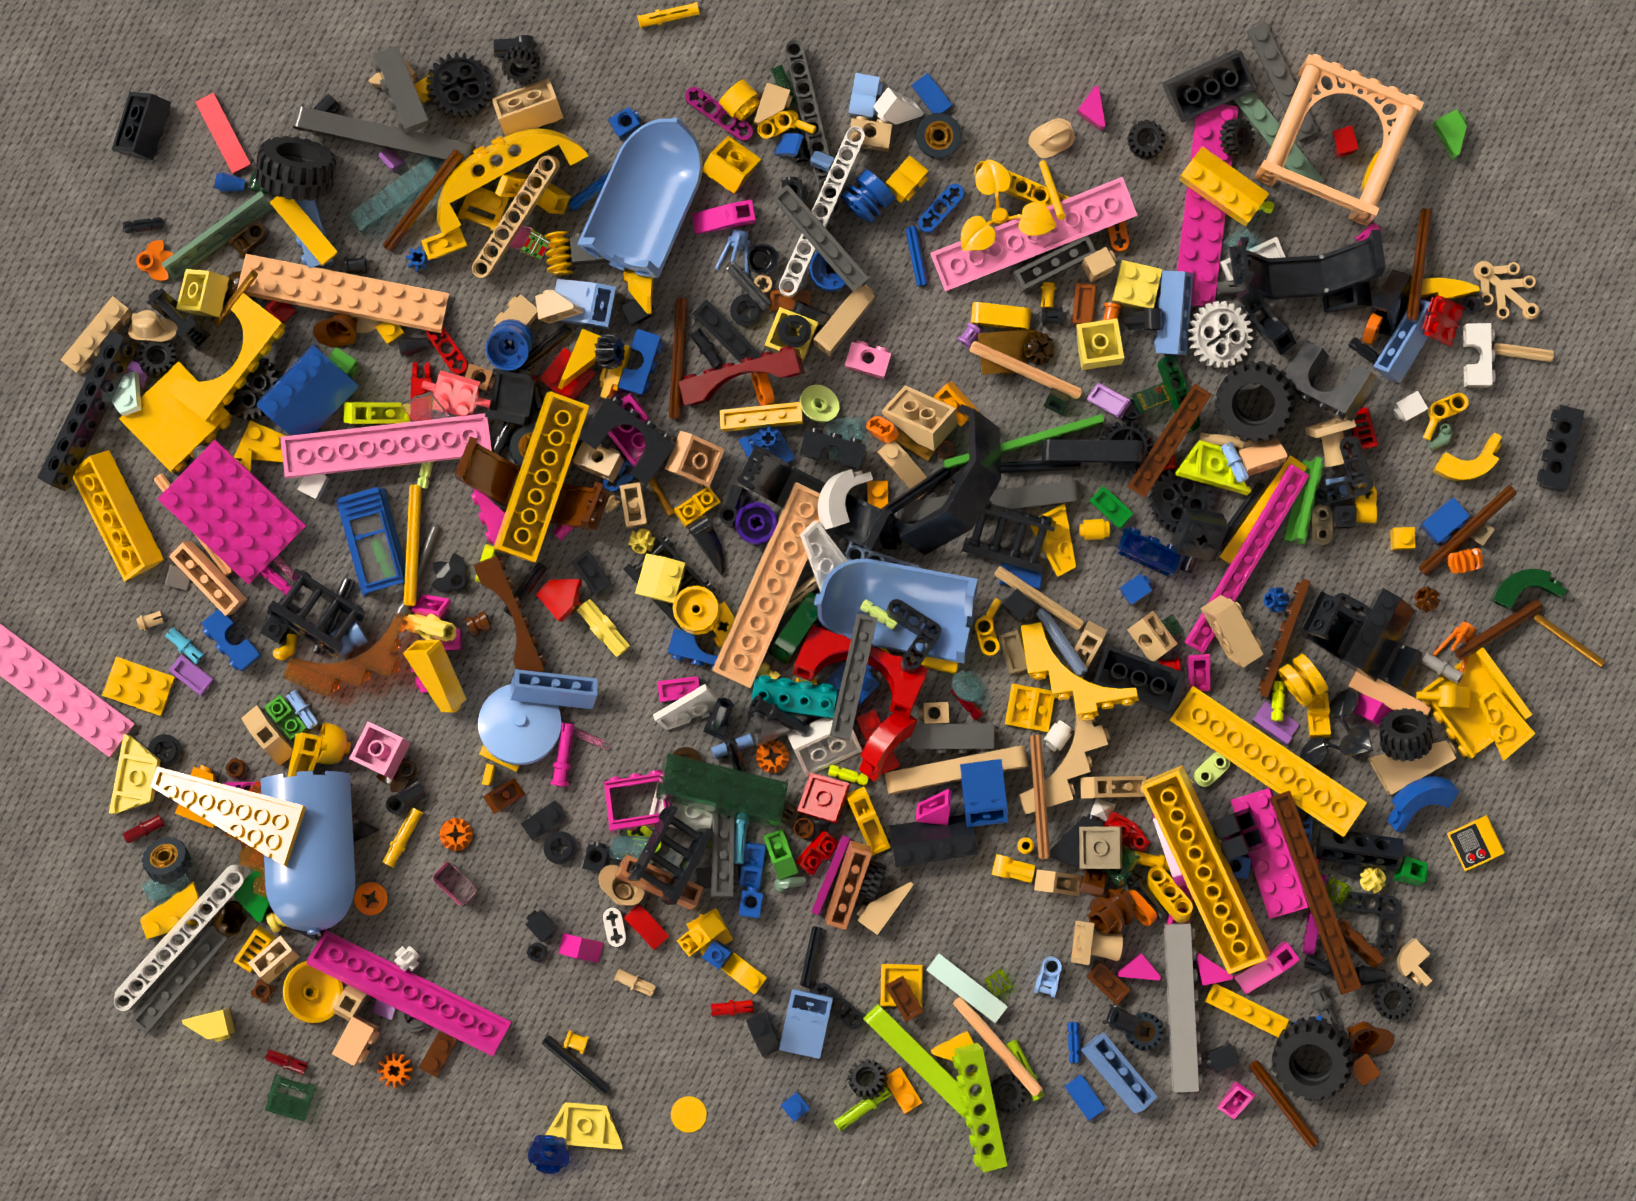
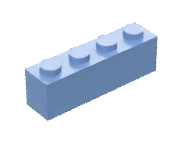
M316 198L311 201H297V199H294L327 239ZM296 236L298 247L303 248L304 255H301L303 264L308 266V268H325L335 265L332 258L322 266L300 238Z
M1162 271V276L1160 277L1161 295L1158 298V307L1162 309V330H1157V337L1154 342L1156 353L1187 356V338L1189 333L1187 330L1189 329L1194 273Z
M1420 299L1417 321L1407 320V312L1405 313L1373 367L1385 378L1401 383L1428 339V336L1424 335L1425 330L1422 327L1426 315L1430 316V312H1428L1430 302Z
M515 669L511 681V700L593 709L597 698V678Z
M1105 1033L1095 1036L1081 1049L1134 1114L1145 1110L1157 1098V1095Z

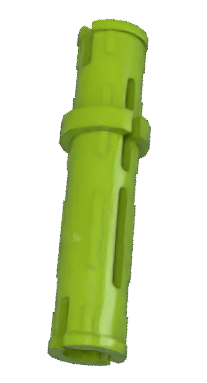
M1015 1039L1005 1044L1037 1081L1038 1076L1033 1073L1018 1040ZM1041 1091L1036 1096L1031 1094L1033 1101L1045 1096V1093Z
M883 1087L885 1091L884 1093L880 1091L878 1098L873 1096V1100H870L867 1097L866 1100L863 1099L834 1120L837 1128L842 1132L868 1111L875 1110L878 1104L892 1095L888 1088Z

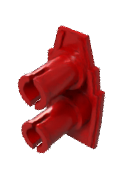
M1114 811L1111 812L1103 827H1122V847L1145 853L1151 843L1143 835L1144 832L1137 827L1138 824Z

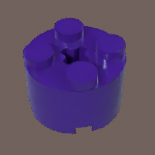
M761 502L745 505L736 516L738 535L743 541L751 545H763L769 542L777 526L775 513L768 505ZM756 519H759L760 524H762V526H758L757 529H754L753 524H751V522H755Z

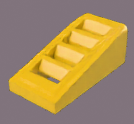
M259 925L233 962L251 973L253 971L252 967L242 956L245 955L252 960L255 956L248 952L247 949L249 948L258 955L274 941L276 936ZM254 941L263 948L260 950L252 942Z

